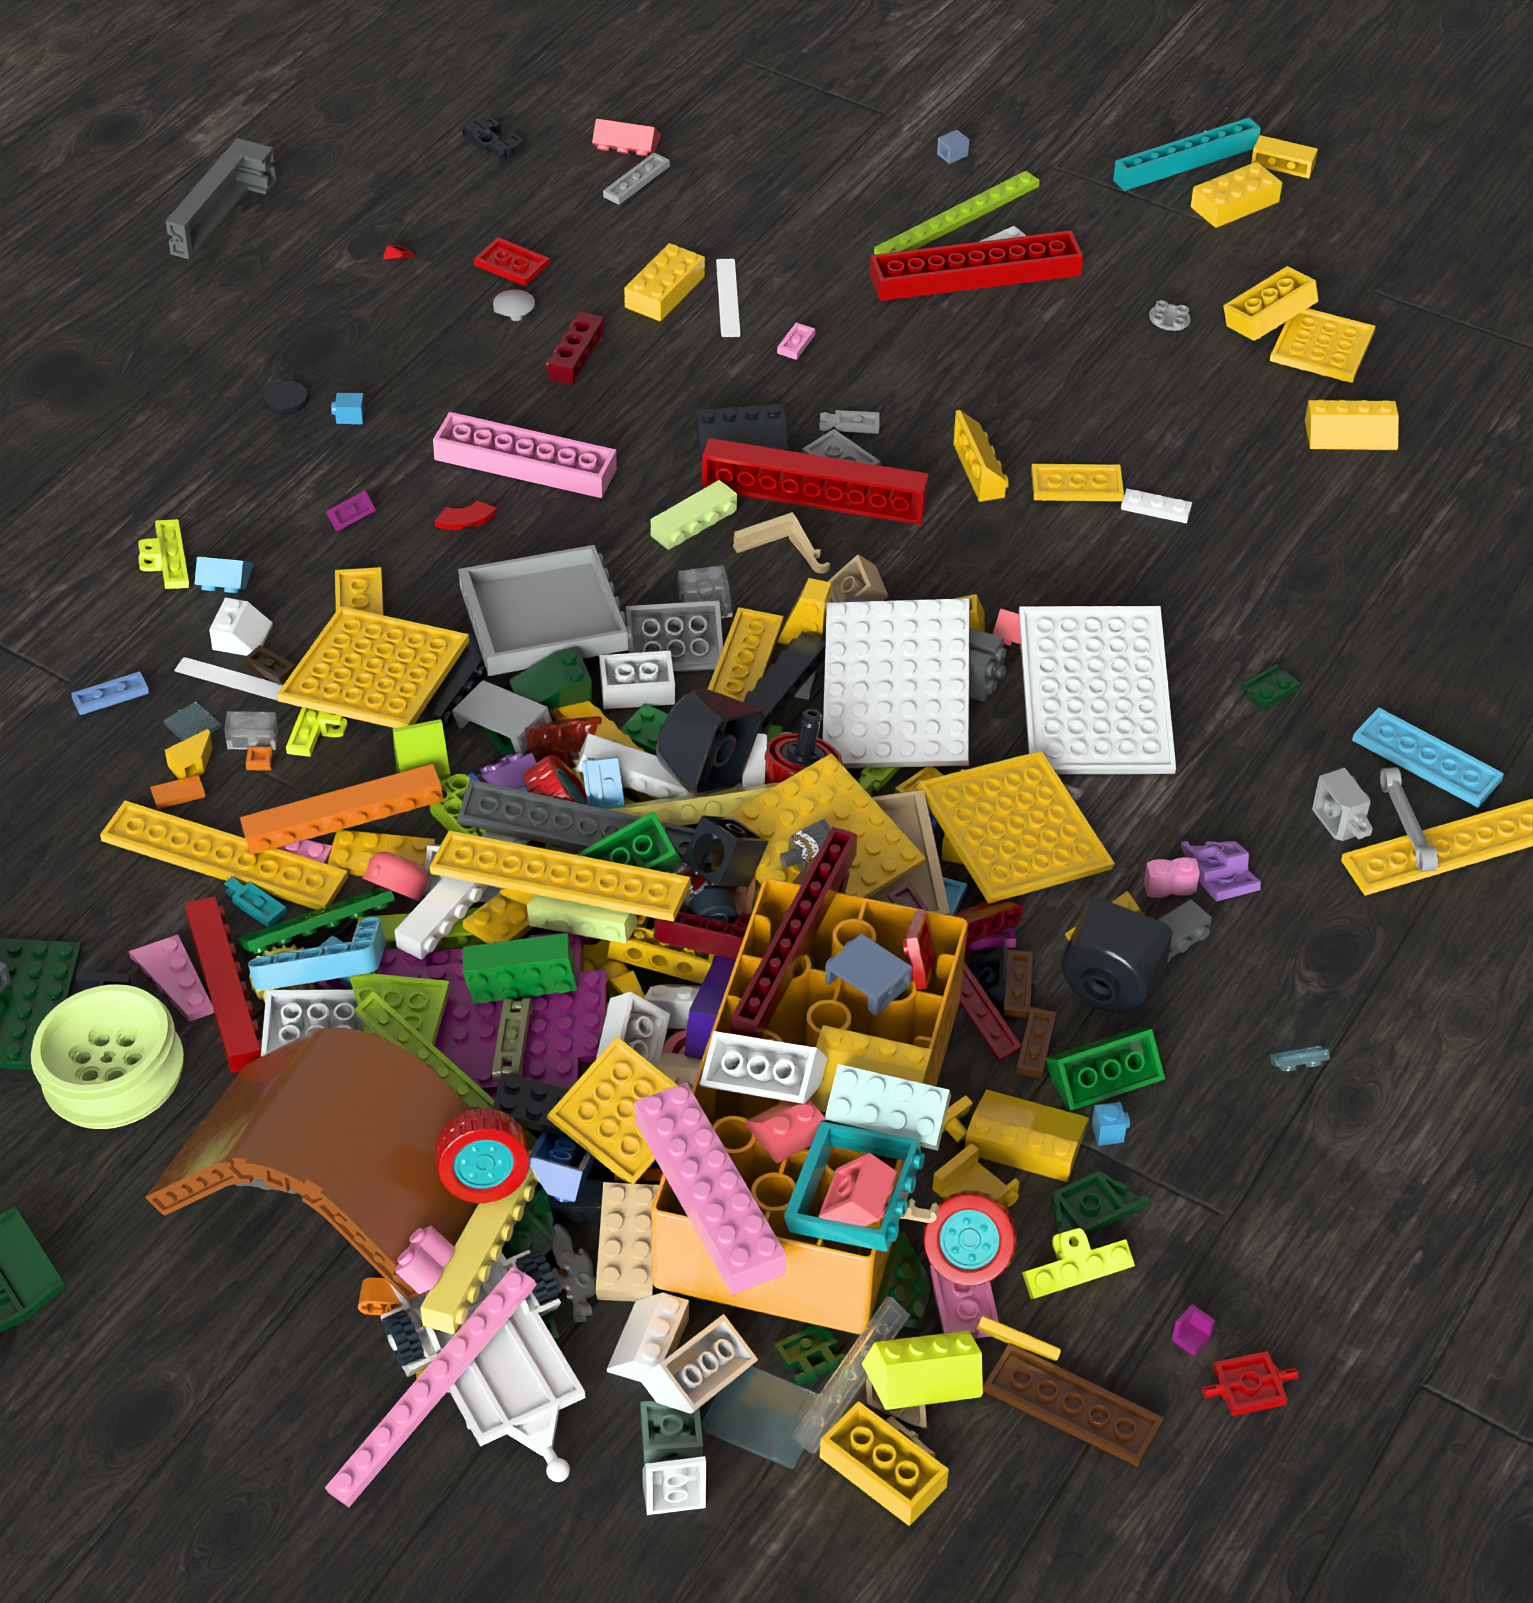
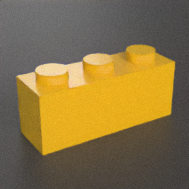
M1260 135L1253 149L1251 164L1258 162L1267 169L1310 178L1315 166L1318 149Z

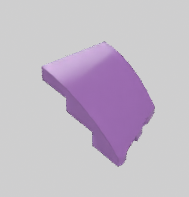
M1188 841L1181 842V848L1185 857L1195 858L1200 871V883L1216 901L1260 890L1261 881L1248 870L1249 853L1237 842L1206 841L1205 846H1190Z

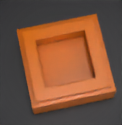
M248 746L246 770H271L273 747Z

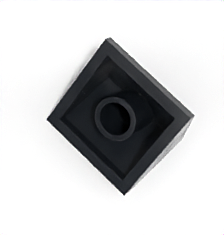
M1005 945L967 965L995 1008L999 1011L1004 1009L1008 947Z

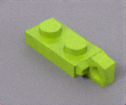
M866 767L861 772L859 784L871 796L873 790L879 791L880 788L882 789L901 767Z

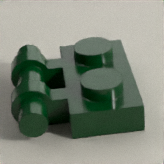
M816 1324L774 1344V1351L787 1371L796 1367L800 1369L801 1372L792 1375L793 1381L797 1386L804 1382L809 1384L815 1381L817 1376L827 1371L832 1373L838 1370L840 1365L847 1362L846 1355L843 1352L833 1355L831 1352L837 1348L838 1342L829 1328ZM819 1356L822 1358V1362L813 1366L809 1363V1361Z

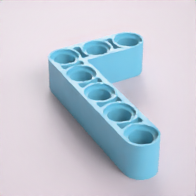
M369 917L358 922L352 942L261 956L251 960L248 966L256 990H267L365 974L378 969L386 941L380 919L378 917Z

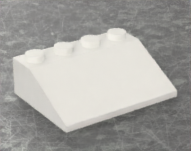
M267 990L261 1057L314 1030L348 1028L364 1032L361 1018L354 1013V1010L358 1007L354 991Z

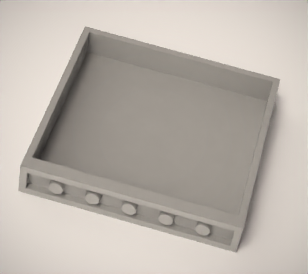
M595 545L458 569L461 593L488 676L528 669L555 652L577 647L582 659L628 650V640H631V631L629 626H625L624 612L619 611L620 603L618 596L614 597L613 583L608 582L607 567L603 568L602 554L597 553Z

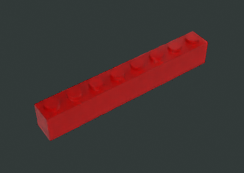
M215 897L185 903L189 927L213 1006L231 1074L240 1072L246 1064L261 1057L262 1039L257 1040L256 1035H259L256 1019L251 1020L250 1016L254 1015L251 1001H245V996H248L245 981L239 980V977H242L240 963L233 960V958H237L234 943H228V939H231L228 924L223 925L222 922L226 920L223 906L217 905Z

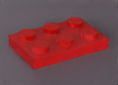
M499 237L474 258L475 266L525 287L550 265L548 257Z
M925 909L915 911L913 920L909 922L910 929L906 931L907 938L903 940L904 953L906 956L910 955V966H912L911 981H915L916 990L928 987L936 960Z

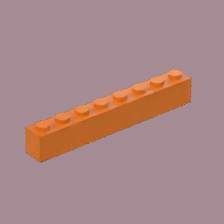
M433 764L243 816L240 817L250 855L442 802V788Z

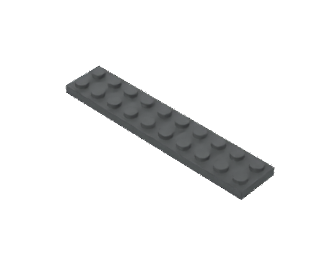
M469 779L458 814L457 824L583 851L642 817ZM662 822L683 860L696 829Z

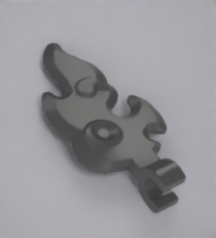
M556 1224L554 1226L555 1236L552 1241V1252L556 1258L557 1266L567 1271L568 1276H562L554 1268L552 1270L553 1278L556 1280L558 1293L565 1289L567 1291L566 1298L573 1301V1318L575 1323L586 1322V1316L592 1315L591 1305L586 1301V1298H591L596 1294V1279L593 1276L592 1261L583 1248L578 1250V1254L574 1253L569 1233L564 1227Z

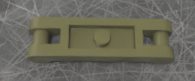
M513 998L504 999L492 1069L494 1080H500L501 1073L522 1077V1064L530 1014L533 1011L531 998H523L522 1001H514ZM504 1062H512V1065L504 1066Z

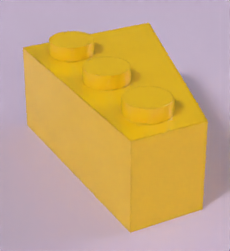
M808 578L783 626L777 643L789 645L791 640L797 638L802 631L826 641L827 603H831L830 582Z

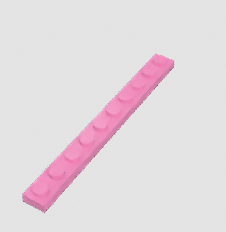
M514 1266L509 1270L328 1483L325 1489L329 1494L347 1507L353 1504L536 1287L537 1284L534 1279Z

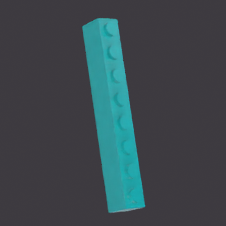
M1249 117L1116 160L1113 181L1123 191L1247 152L1254 149L1260 136L1261 128Z

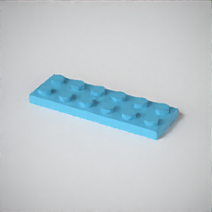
M1379 707L1353 735L1352 741L1477 808L1499 785L1504 776V773Z

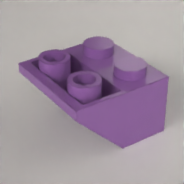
M522 752L510 754L501 758V762L489 764L479 769L481 774L476 775L480 782L519 789L525 786L523 780L524 773L535 765L536 761L532 753L525 755Z

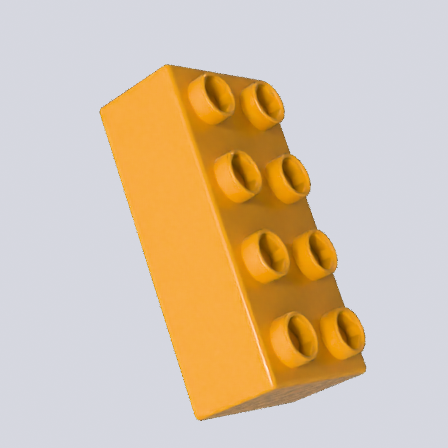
M766 879L763 881L691 1091L785 1251V1275L731 1295L663 1173L651 1209L652 1282L656 1288L855 1334H865L871 1324L872 1314L892 1242L888 1252L858 1246L857 1255L846 1252L845 1243L788 1232L784 1215L811 1146L776 1164L745 1125V1121L785 1100L700 1086L713 1031L731 1034V1017L801 885ZM837 892L761 1039L769 1040L773 1038L778 1042L816 1048L822 1026L826 1025L932 1049L931 1066L926 1085L936 1087L960 1002L968 927L967 921L960 917L926 911L936 958L928 987L916 990L915 981H911V984L875 1016L868 1011L867 995L840 977L830 985L825 982V965L832 956H837L843 950L848 941L854 940L861 933L911 965L910 955L906 956L904 953L903 940L907 938L906 931L910 929L909 922L913 920L915 911L921 909ZM806 954H809L814 958L815 969H811V962ZM837 1147L832 1148L807 1213L808 1216H819L836 1169L868 1153ZM874 1155L897 1171L893 1180V1190L888 1195L892 1197L905 1160ZM884 1218L864 1227L880 1230Z

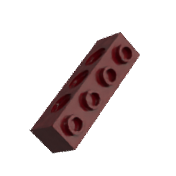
M580 311L577 317L571 321L569 330L564 332L561 343L556 345L554 354L547 360L546 369L548 370L549 380L570 385L574 384L604 335V317Z

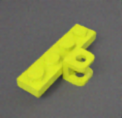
M178 519L156 520L157 538L139 541L140 570L161 571L162 566L165 589L189 588ZM150 546L152 549L148 550L145 547ZM145 561H152V563L147 564Z
M302 707L286 746L287 754L311 757L320 732L322 736L342 737L348 726L347 719L340 715ZM336 725L341 726L339 729H333V728H332L333 726H336Z
M1077 1228L1053 1236V1248L1059 1261L1022 1272L1030 1299H1035L1135 1265L1126 1239L1091 1250L1086 1234L1082 1229Z

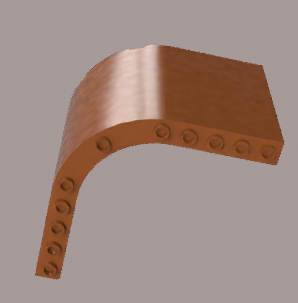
M348 1028L314 1030L246 1064L145 1198L161 1214L167 1215L224 1187L239 1183H251L253 1179L262 1180L265 1186L276 1188L286 1193L291 1189L302 1195L303 1202L325 1217L406 1300L410 1301L425 1295L427 1292L418 1294L396 1273V1268L399 1264L397 1259L403 1251L408 1249L411 1243L409 1241L411 1235L419 1228L424 1229L432 1225L455 1247L479 1204L461 1200L447 1191L439 1179L435 1162V1144L441 1129L453 1117L466 1112L471 1107L435 1072L432 1066L425 1064L409 1051L379 1037L377 1034Z

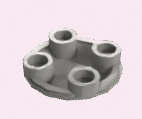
M522 290L503 291L495 297L493 302L494 312L508 316L513 321L521 320L523 315H526L535 308L533 296Z
M1160 300L1156 302L1155 307L1149 312V318L1152 323L1165 330H1182L1188 327L1191 322L1190 315L1188 314L1189 308L1185 305L1176 306Z

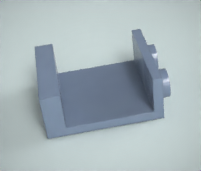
M862 933L854 940L848 941L843 950L837 956H832L825 965V982L830 985L840 977L867 995L868 1011L875 1016L911 984L912 966Z

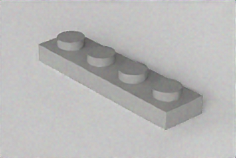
M656 153L651 154L603 190V197L620 205L670 167V160Z

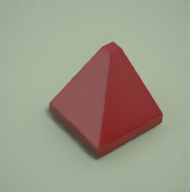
M389 245L383 258L415 257V254L401 245Z

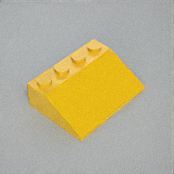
M823 1025L816 1048L828 1058L821 1085L809 1099L821 1114L825 1116L838 1064L926 1084L930 1072L932 1049Z
M986 1089L968 1127L965 1148L972 1143L979 1149V1158L1068 1182L1089 1117Z

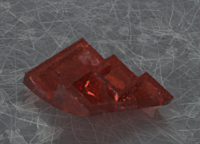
M599 716L582 717L525 727L528 754H533L536 763L548 755L557 756L572 770L576 767L573 760L579 759L577 752H581L588 734L595 735L597 725L601 724L602 719Z

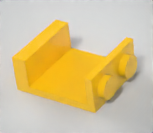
M972 1143L934 1173L933 1190L942 1198L964 1190H978L991 1194L994 1198H998L1004 1206L1010 1207L1019 1196V1181L1015 1178L1006 1185L978 1163L979 1149Z

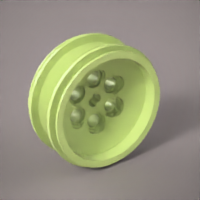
M104 985L84 990L67 998L45 1017L38 1027L33 1040L31 1064L34 1074L41 1084L44 1097L55 1113L81 1127L109 1129L124 1126L146 1117L158 1109L170 1097L181 1077L184 1065V1049L175 1031L172 1016L159 999L133 986Z

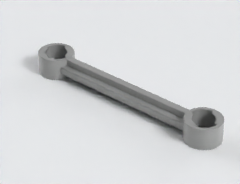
M1399 768L1381 769L1380 784L1382 791L1389 793L1415 851L1418 871H1435L1438 866L1436 849L1434 846L1428 845L1401 786L1402 780Z

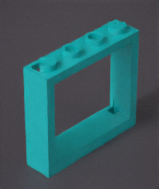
M820 1121L784 1215L788 1232L888 1252L891 1242L897 1239L900 1217H904L906 1214L907 1197L915 1189L916 1172L918 1169H922L925 1156L921 1153L919 1140ZM833 1147L905 1160L880 1230L807 1215Z

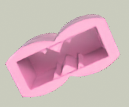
M1182 857L1172 861L1157 859L1148 862L1144 878L1147 896L1162 898L1171 894L1178 896L1194 894L1197 891L1200 874L1196 859Z
M432 1225L424 1229H417L409 1239L411 1243L408 1249L403 1251L397 1259L399 1264L396 1268V1273L418 1294L433 1288L455 1249Z

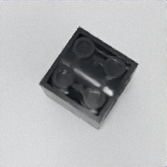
M701 816L682 862L690 867L691 872L704 876L708 879V884L716 888H721L722 886L734 889L738 886L749 887L769 841L734 817Z

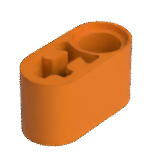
M366 1278L362 1281L358 1303L360 1312L370 1315H383L401 1307V1303L391 1284L385 1278Z

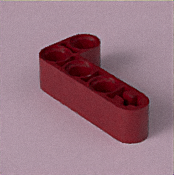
M1007 899L990 904L986 901L950 915L963 918L968 923L964 956L966 965H968L970 960L971 943L1017 925L1023 916L1021 905Z
M678 911L674 921L655 918L653 937L661 943L736 960L752 914L740 915L733 924Z

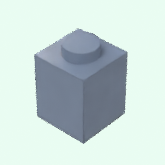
M958 130L938 138L937 154L950 164L968 156L969 139Z

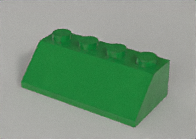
M1136 1027L1046 1057L1052 1083L1069 1111L1165 1079L1153 1031L1145 1027Z

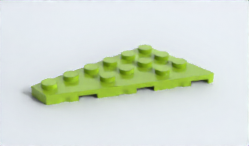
M371 973L349 976L357 1006L374 991L431 1044H435L451 989L450 981ZM361 1019L364 1032L377 1034Z

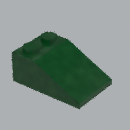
M578 647L555 652L509 680L513 693L544 705L548 710L592 700L591 678Z

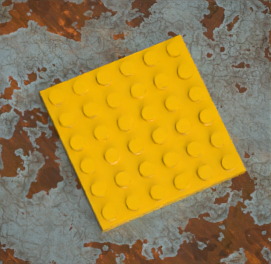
M340 606L277 693L278 701L392 728L414 725L469 643V634Z
M1042 751L919 782L917 786L918 790H924L928 807L989 904L1108 871L1115 864Z
M832 753L724 816L734 817L769 841L754 874L761 885L766 879L790 883L800 874L797 866L783 868L779 855L789 851L790 837L794 833L822 819H826L830 828L833 826L857 834L856 857L848 870L850 875L845 894L869 898L920 867L926 860L925 856Z

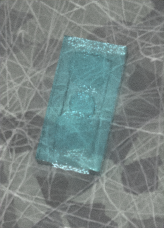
M1321 1046L1270 1054L1271 1065L1281 1068V1071L1296 1070V1065L1306 1064V1067L1322 1065L1321 1061L1330 1060L1329 1049Z

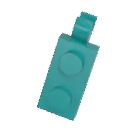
M233 877L224 882V885L229 887L225 893L232 898V903L266 927L274 925L287 914L284 905L251 882L243 886Z

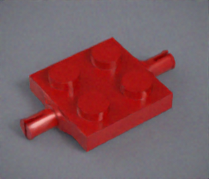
M1268 1351L1214 1362L1213 1366L1218 1384L1203 1386L1202 1392L1204 1398L1221 1395L1226 1401L1231 1415L1236 1416L1286 1405L1287 1396L1283 1389V1382L1298 1379V1372L1295 1367L1281 1371L1278 1370L1273 1364Z

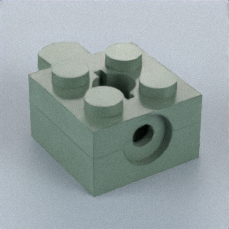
M656 1401L640 1402L644 1466L647 1463L703 1457L699 1408L690 1414L659 1404Z

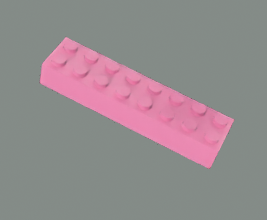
M452 412L448 413L433 439L435 460L599 498L603 497L617 470L616 449Z
M687 1082L634 1101L635 1123L731 1295L785 1275V1251Z

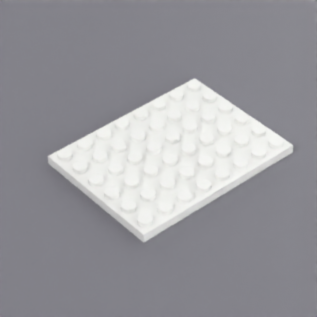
M969 599L827 603L823 740L838 750L842 757L844 768L969 765Z
M1019 607L1028 754L1042 751L1056 774H1175L1176 763L1161 607Z

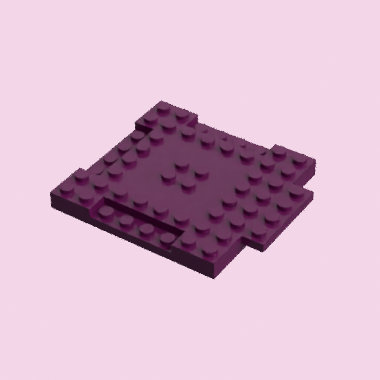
M566 932L529 935V938L564 934ZM567 932L577 965V990L566 993L545 994L537 997H523L532 999L533 1011L530 1014L522 1064V1078L571 1089L582 1076V1063L595 1062L607 1014L606 969L584 971V941L582 935ZM399 948L384 950L380 965L375 970V974L450 981L451 989L434 1046L495 1100L499 1080L493 1079L492 1069L504 1000L473 1004L463 975V948L432 951L422 960ZM515 998L514 1001H522L523 998ZM504 1062V1066L512 1065V1062Z

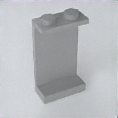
M484 680L452 710L458 728L462 729L469 721L511 738L515 752H522L523 754L553 725L546 706Z

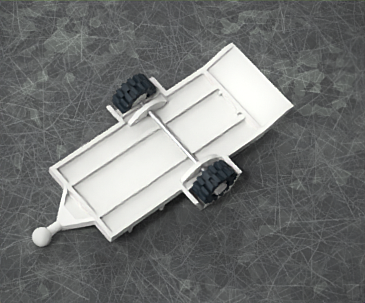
M527 1250L507 1260L503 1253H501L498 1262H494L491 1267L488 1281L482 1283L477 1301L471 1303L466 1321L513 1266L534 1279L537 1285L447 1392L451 1393L466 1420L468 1430L471 1429L480 1446L508 1434L541 1456L543 1455L548 1464L546 1469L548 1477L554 1482H562L569 1476L570 1467L564 1459L558 1458L553 1450L559 1410L584 1399L585 1391L541 1319L543 1315L557 1310L561 1303L559 1298L554 1301L552 1300L558 1296L557 1283L553 1278L554 1274L550 1270V1265L546 1262V1258L542 1255L541 1251L535 1250L530 1252V1250ZM392 1286L401 1303V1307L381 1315V1320L389 1346L392 1348L394 1356L402 1366L407 1377L428 1367L455 1334L423 1326L421 1305L430 1290L425 1295L408 1301ZM460 1324V1325H459V1327H458L456 1333H457L458 1330L463 1326V1324Z

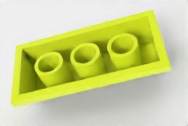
M970 1331L874 1342L862 1363L885 1410L978 1398L983 1394L982 1353Z

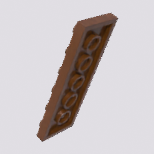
M1011 1343L1008 1344L983 1386V1392L1136 1467H1139L1164 1420V1417Z

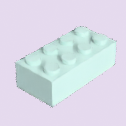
M838 1064L825 1121L837 1125L917 1139L921 1147L938 1151L951 1094L948 1089Z

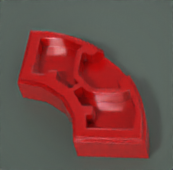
M479 501L465 508L453 509L446 507L436 518L435 527L446 530H462V527L472 525L477 527L491 520L497 514V508Z

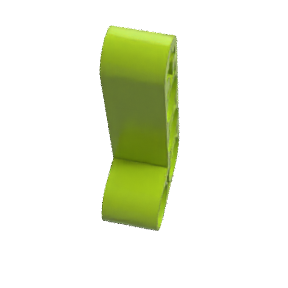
M456 774L440 782L443 801L430 805L431 814L448 831L481 837L487 830L457 824L458 814L470 778L465 774Z

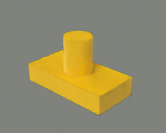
M966 1095L948 1108L942 1131L947 1130L957 1143L962 1142L966 1138L967 1129L959 1120L968 1114L973 1104Z

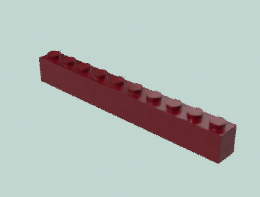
M832 826L731 1017V1034L762 1038L856 857V833Z

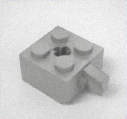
M1345 768L1319 776L1312 810L1333 838L1344 841L1353 837L1362 839L1370 836L1373 829L1367 819L1370 798L1359 787L1356 779Z

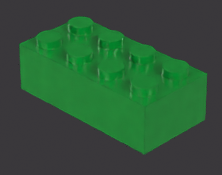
M654 811L576 854L661 872H667L683 863L663 823Z
M567 933L463 947V975L473 1004L500 1001L505 998L537 997L545 994L566 993L577 990V965Z

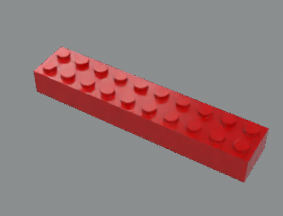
M1063 231L871 255L870 278L879 301H888L891 299L1081 276L1083 254L1072 231Z
M712 438L708 439L703 453L702 489L720 480L736 492L737 495L918 525L922 524L926 509L928 473Z

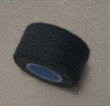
M710 888L701 891L689 902V914L733 924L738 918L732 894L725 889Z

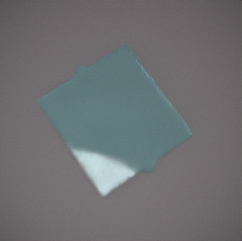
M197 702L182 710H177V713L163 721L164 725L182 741L208 729L211 734L221 728V724Z

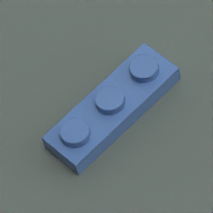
M139 671L73 692L71 695L79 714L83 715L149 694V691Z

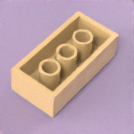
M603 1182L596 1279L597 1300L636 1302V1300L653 1295L651 1209L659 1185Z

